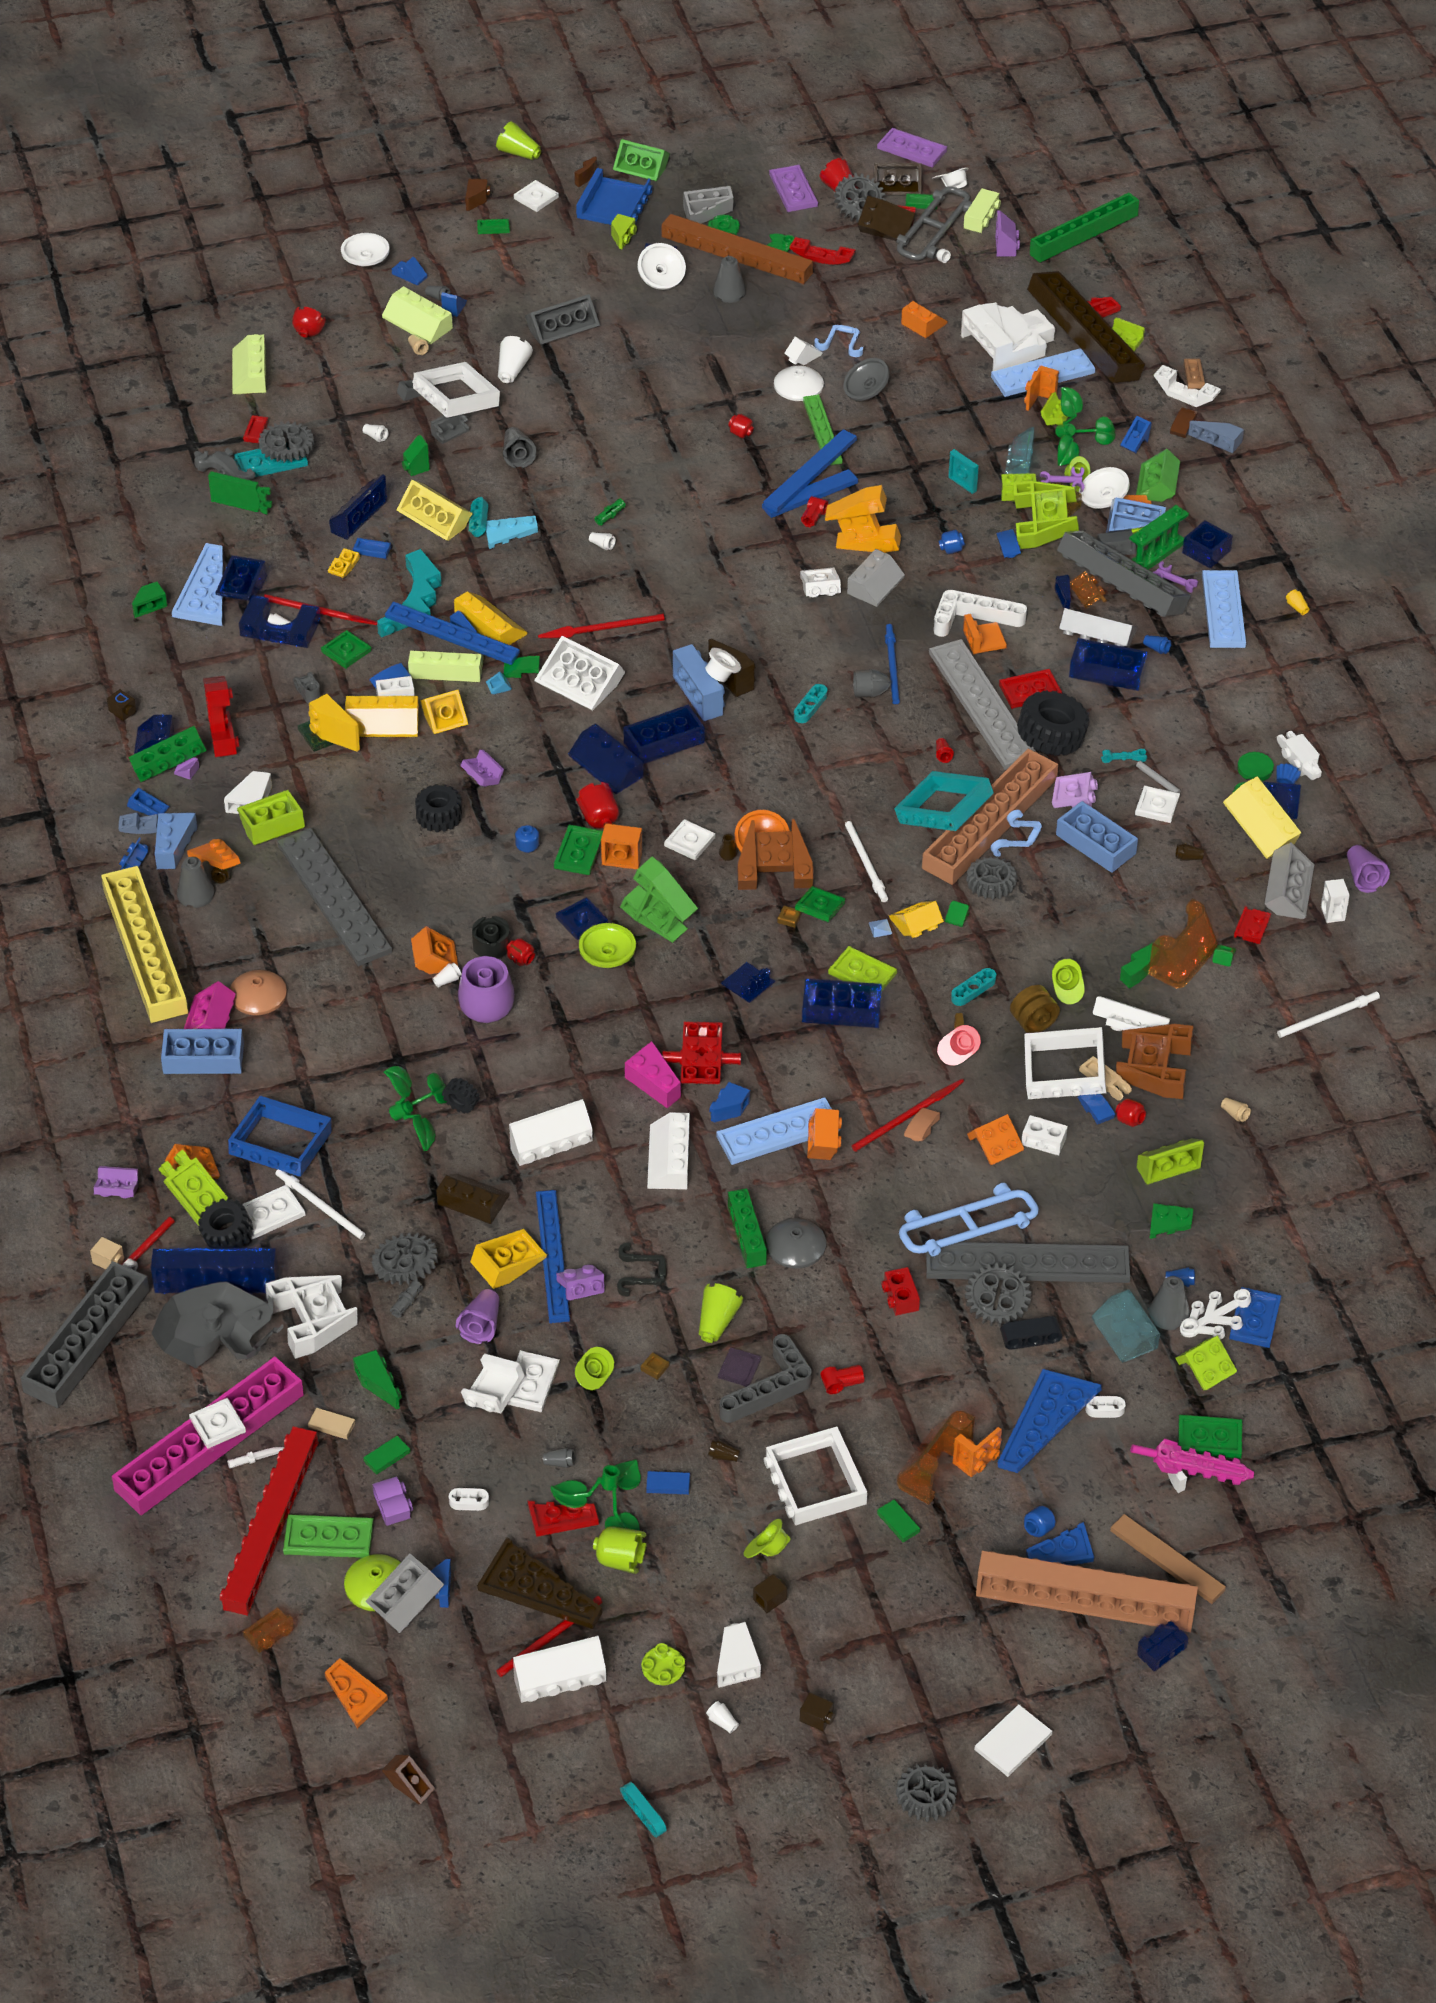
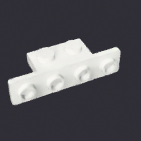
M1102 996L1096 998L1093 1014L1106 1018V1025L1111 1026L1113 1030L1122 1031L1168 1025L1170 1023V1018Z

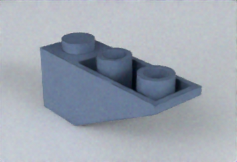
M1190 421L1188 435L1233 453L1243 441L1244 429L1230 423Z

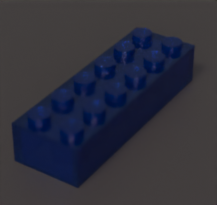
M276 1248L153 1249L151 1272L155 1293H182L193 1288L220 1282H228L247 1293H266V1283L278 1280Z

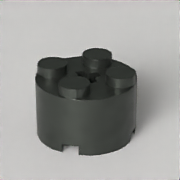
M492 916V918L488 919L486 917L478 919L472 926L473 951L480 957L489 956L499 959L504 956L508 951L507 945L510 942L508 923L503 918Z

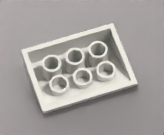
M561 636L534 681L593 711L617 687L625 671L618 663Z

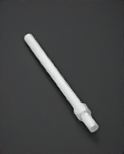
M847 821L845 823L846 829L871 878L872 887L875 893H878L881 901L886 902L888 897L885 892V886L879 880L852 822Z
M1378 992L1366 996L1361 995L1356 997L1354 1001L1278 1030L1277 1034L1279 1038H1282L1354 1008L1365 1007L1368 1003L1379 999L1380 995Z
M281 1170L276 1171L275 1174L290 1189H295L360 1240L365 1237L363 1231L301 1185L296 1177L290 1176Z

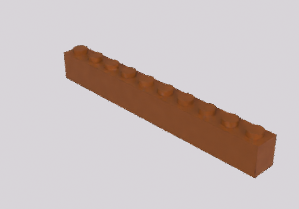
M670 214L662 223L663 238L723 258L732 256L737 259L738 263L801 284H805L813 274L812 260Z

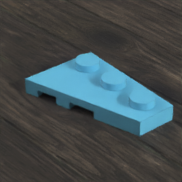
M526 516L487 521L485 531L489 549L494 548L495 544L501 542L503 544L508 543L509 539L515 537L520 539L538 532L536 517Z

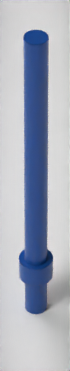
M887 624L885 643L888 647L892 703L899 704L894 646L896 638L893 633V626Z

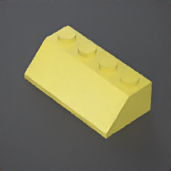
M411 480L397 508V511L447 541L465 529L472 515L470 511L425 484Z
M1258 776L1244 783L1223 802L1266 859L1273 856L1274 850L1290 842L1295 844L1301 835L1300 830Z

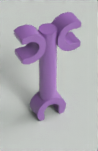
M1072 467L1070 471L1071 476H1054L1046 471L1040 473V477L1046 478L1045 481L1041 480V482L1073 483L1072 487L1079 486L1080 492H1083L1085 488L1082 482L1083 467H1081L1079 474L1075 473V468Z
M1164 562L1159 563V568L1153 572L1156 575L1185 586L1186 591L1190 593L1193 592L1194 587H1197L1198 581L1196 579L1186 580L1171 573L1172 565L1164 568Z

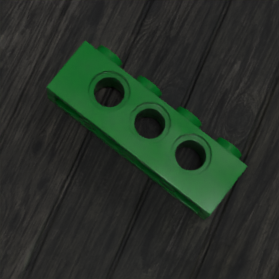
M192 726L128 758L140 782H143L207 750L195 726Z
M748 1189L728 1192V1210L746 1269L766 1265V1247Z

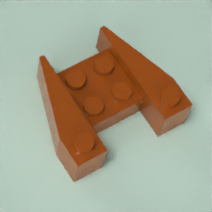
M792 819L791 831L755 832V821L751 820L738 861V890H756L757 872L792 871L794 888H811L813 886V863L795 819Z
M1168 1024L1123 1030L1122 1048L1130 1049L1128 1063L1117 1062L1116 1073L1130 1085L1162 1097L1183 1099L1186 1069L1169 1068L1168 1064L1170 1053L1191 1055L1193 1026Z

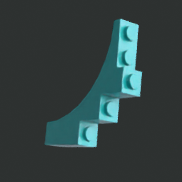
M419 549L405 555L406 568L412 576L413 585L407 599L401 605L431 615L429 607L436 605V591L434 589L442 586L441 573L424 552ZM385 617L377 620L378 634L381 638L409 627Z

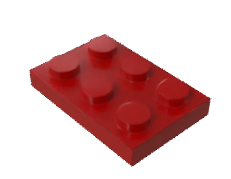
M1050 669L999 680V686L1011 709L1022 707L1026 698L1036 692L1041 693L1048 690V692L1057 691V693L1062 694Z

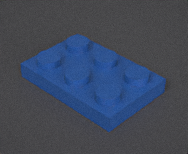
M1241 1287V1289H1246L1250 1292L1251 1303L1248 1307L1236 1308L1234 1316L1241 1317L1243 1326L1239 1330L1231 1328L1229 1339L1270 1348L1281 1295Z

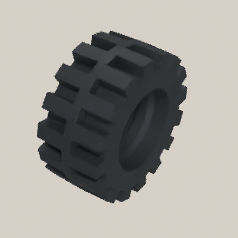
M462 1078L451 1079L442 1091L443 1099L447 1101L446 1104L450 1105L453 1110L456 1109L457 1112L461 1111L463 1114L471 1112L480 1100V1095L477 1093L478 1090L473 1088L472 1084H468V1081H463Z

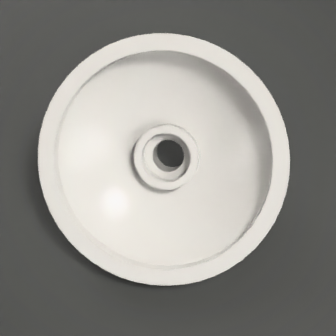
M360 233L347 238L343 242L341 254L347 262L362 267L373 266L382 262L388 256L389 244L385 238L377 234Z
M656 243L646 247L640 254L637 264L638 272L643 281L649 286L660 290L671 289L677 286L682 281L686 270L685 261L681 253L673 246L664 243Z
M806 366L787 367L780 371L774 379L776 392L782 397L793 401H803L804 396L818 395L824 387L822 376L816 370Z
M1114 467L1096 470L1083 480L1085 488L1083 492H1080L1079 489V495L1082 502L1091 508L1110 507L1112 499L1115 497L1123 499L1127 494L1130 486L1129 478L1123 470Z

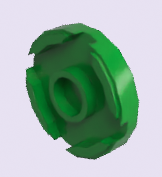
M717 215L708 222L709 227L734 235L739 233V221L733 219L730 215Z
M1249 752L1242 755L1238 760V773L1246 780L1258 776L1261 781H1265L1273 773L1274 763L1269 756L1263 753Z

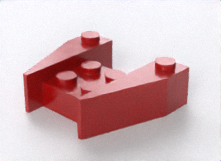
M225 676L203 678L215 757L237 754L236 747H239L238 736L234 737L229 710L226 711V706H230V699L233 698L232 688H228Z

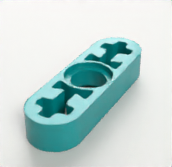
M483 497L476 498L471 504L470 512L472 515L469 520V531L474 537L481 536L486 530L488 503Z
M814 685L794 709V720L796 722H808L826 700L827 687L825 685ZM807 702H814L815 704H814V705H807L806 703H807Z
M984 968L955 987L951 992L952 1003L957 1006H963L991 988L996 983V972L991 968ZM977 985L979 988L971 989L969 986Z
M632 1782L620 1788L624 1800L654 1837L657 1838L667 1831L661 1817Z

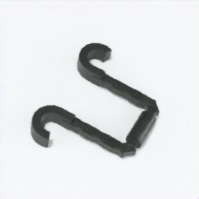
M631 1243L621 1244L618 1249V1255L624 1262L659 1261V1278H621L617 1283L618 1293L625 1297L630 1296L629 1289L623 1288L625 1285H662L665 1282L667 1265L666 1259L662 1255L625 1254V1251H630Z

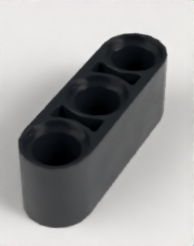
M1054 1316L1008 1322L1000 1328L1005 1348L1009 1350L1059 1342L1063 1337L1058 1319Z

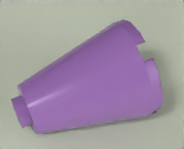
M1355 845L1348 850L1347 858L1353 881L1360 891L1365 893L1377 891L1376 888L1379 886L1383 887L1386 884L1390 871L1385 862L1361 845Z
M490 1289L481 1291L458 1315L456 1329L460 1330L462 1338L475 1344H482L483 1341L489 1342L492 1340L496 1333L499 1308L498 1294Z

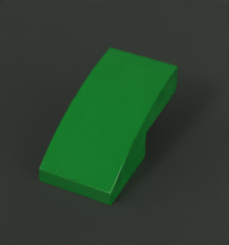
M540 656L516 658L512 665L504 663L503 675L506 678H521L522 673H539Z

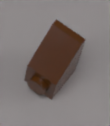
M468 179L465 197L466 211H470L487 202V196H490L491 193L488 179Z
M396 1755L382 1769V1772L392 1785L417 1804H422L435 1790L434 1786L410 1755Z

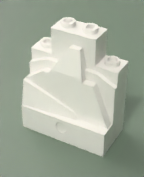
M989 303L962 311L961 337L973 335L993 358V371L1044 357L1047 348L1046 343L1054 341L1055 327L1038 309L1021 314L1013 306L1007 308L999 306L997 303Z

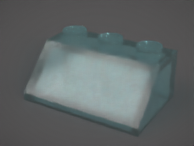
M1030 427L1013 438V444L1009 445L1008 455L1011 456H1007L1006 466L1009 467L1005 468V474L1030 473L1035 427Z
M1129 1289L1111 1296L1092 1315L1093 1321L1122 1363L1158 1349L1160 1333Z

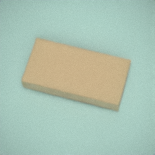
M316 1408L308 1423V1428L348 1439L355 1425V1419Z

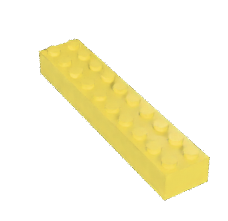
M138 866L101 875L103 890L150 1022L153 1023L188 1014L184 991Z

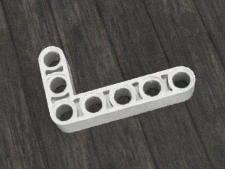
M946 590L942 595L935 614L934 633L941 637L948 635L955 615L964 616L966 614H971L972 618L1021 627L1026 623L1027 607L1021 603L955 590Z

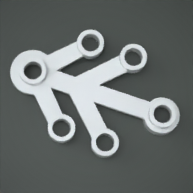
M1246 1289L1237 1290L1234 1293V1300L1216 1309L1217 1305L1222 1302L1221 1293L1218 1291L1211 1292L1205 1315L1198 1319L1199 1315L1205 1311L1204 1304L1201 1301L1193 1302L1190 1317L1181 1323V1334L1184 1337H1194L1197 1334L1213 1335V1337L1218 1335L1219 1339L1225 1337V1331L1222 1326H1205L1208 1323L1230 1325L1233 1330L1241 1329L1243 1326L1241 1317H1226L1223 1315L1237 1307H1248L1251 1303L1250 1292Z

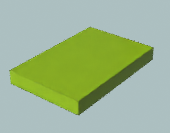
M848 946L829 968L828 974L878 997L897 974V969Z

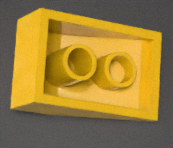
M328 694L309 702V727L314 734L316 733L323 740L348 749L360 750L358 723Z
M521 1229L477 1244L470 1262L489 1285L495 1289L511 1283L543 1261L547 1255L525 1229Z

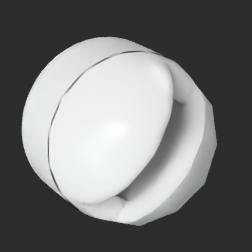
M940 249L936 253L937 259L943 263L948 262L951 256L950 252L946 249Z

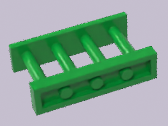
M1175 505L1130 536L1129 540L1137 544L1136 557L1132 560L1149 570L1185 545L1186 539L1178 534L1179 522L1188 517L1189 513Z

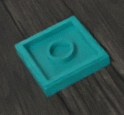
M953 449L950 451L948 478L974 494L977 492L979 465Z

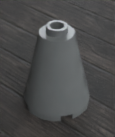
M732 256L722 259L713 288L715 298L717 299L718 297L725 303L737 302L742 296H745V286L737 259Z
M516 427L507 429L504 434V460L513 468L527 467L535 460L536 446L534 442Z
M188 857L182 863L177 898L183 906L191 905L193 908H200L212 901L214 887L200 859Z
M1170 1276L1163 1281L1149 1307L1150 1319L1152 1318L1154 1324L1159 1328L1176 1330L1177 1327L1181 1326L1183 1320L1189 1318L1190 1309L1183 1281L1179 1277Z

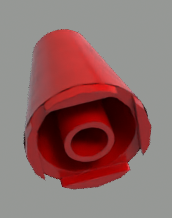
M841 158L830 161L825 165L827 168L820 172V180L834 192H836L835 189L843 177L847 178L849 174L853 177L847 161Z

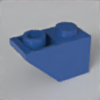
M728 1082L726 1087L720 1090L716 1102L713 1101L710 1106L711 1121L718 1122L741 1116L750 1103V1090Z

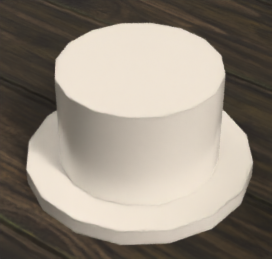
M712 648L710 650L711 660L705 669L711 677L725 682L731 673H738L740 671V663L731 654L719 648Z

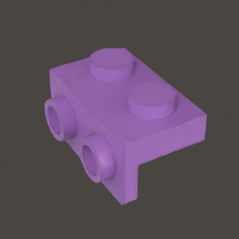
M479 750L477 758L465 759L461 763V767L466 770L467 774L471 775L481 786L499 784L504 771L484 750Z
M99 1166L98 1179L94 1185V1194H99L103 1197L111 1195L120 1196L121 1198L134 1197L138 1189V1169Z
M584 1265L579 1269H566L564 1272L557 1273V1282L566 1288L567 1300L604 1292V1274L593 1265Z

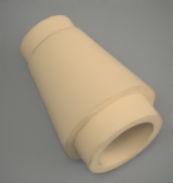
M416 335L409 336L408 342L413 351L418 355H424L429 348L427 341Z
M1225 1098L1221 1103V1107L1238 1122H1244L1250 1116L1251 1109L1245 1103Z

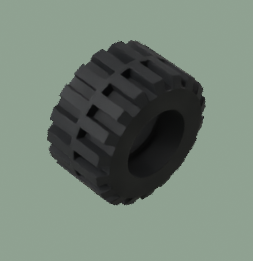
M435 784V786L429 785L426 789L423 788L421 792H418L417 798H415L416 819L422 828H427L428 831L445 832L447 829L451 830L459 824V821L462 819L461 796L457 790H453V787H447L445 784Z
M228 1198L227 1201L224 1199H220V1202L217 1203L214 1201L211 1206L205 1208V1212L200 1214L201 1218L198 1220L200 1225L198 1226L199 1231L207 1246L212 1251L215 1250L216 1253L220 1254L222 1251L223 1254H228L229 1251L232 1253L236 1252L238 1248L241 1250L244 1244H248V1238L253 1235L252 1221L245 1207L237 1200L233 1202L232 1199ZM233 1222L230 1227L219 1230L224 1224Z

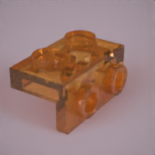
M1084 571L1069 582V585L1085 608H1088L1100 598L1104 603L1107 601L1103 596L1106 594L1100 585L1097 587L1098 581L1093 574L1089 576Z
M277 1607L245 1629L243 1636L260 1653L264 1649L270 1648L280 1638L291 1633L294 1629L293 1618L290 1615L285 1616Z

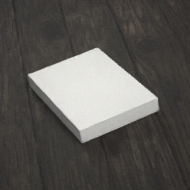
M287 1184L242 1204L253 1224L254 1230H252L251 1240L305 1216L304 1209Z
M520 1350L516 1362L520 1363L525 1376L507 1405L542 1412L560 1365V1359Z
M1018 1705L975 1745L974 1750L1008 1777L1052 1735V1730Z

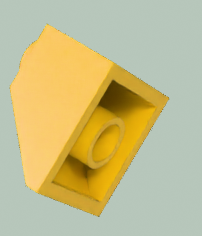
M459 690L420 700L425 719L433 734L468 724Z
M936 901L919 902L889 915L891 921L904 936H911L912 938L922 935L921 931L934 930L938 928L937 924L944 922Z

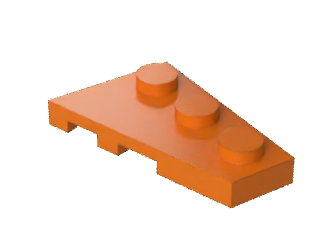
M213 839L207 844L187 850L188 857H197L201 862L208 861L211 866L223 870L241 864L239 857L222 839Z
M341 1658L325 1671V1678L357 1729L388 1700L387 1694Z

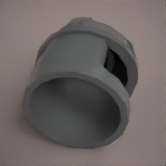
M856 670L853 673L855 697H876L885 692L891 685V680L887 675L878 670Z

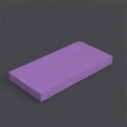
M891 128L877 144V149L932 168L947 152V146L895 128Z
M800 165L769 170V175L787 212L818 207V201Z

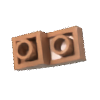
M922 1108L908 1125L904 1136L911 1138L913 1141H923L931 1134V1127L940 1120V1113Z

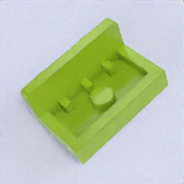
M1056 392L1050 395L1041 410V416L1046 425H1061L1068 418L1061 410V400L1058 399Z
M1002 474L1001 500L1015 501L1013 482L1036 481V474Z

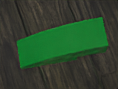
M1160 938L1131 954V962L1121 967L1120 980L1129 989L1141 982L1154 969L1162 954L1163 940Z

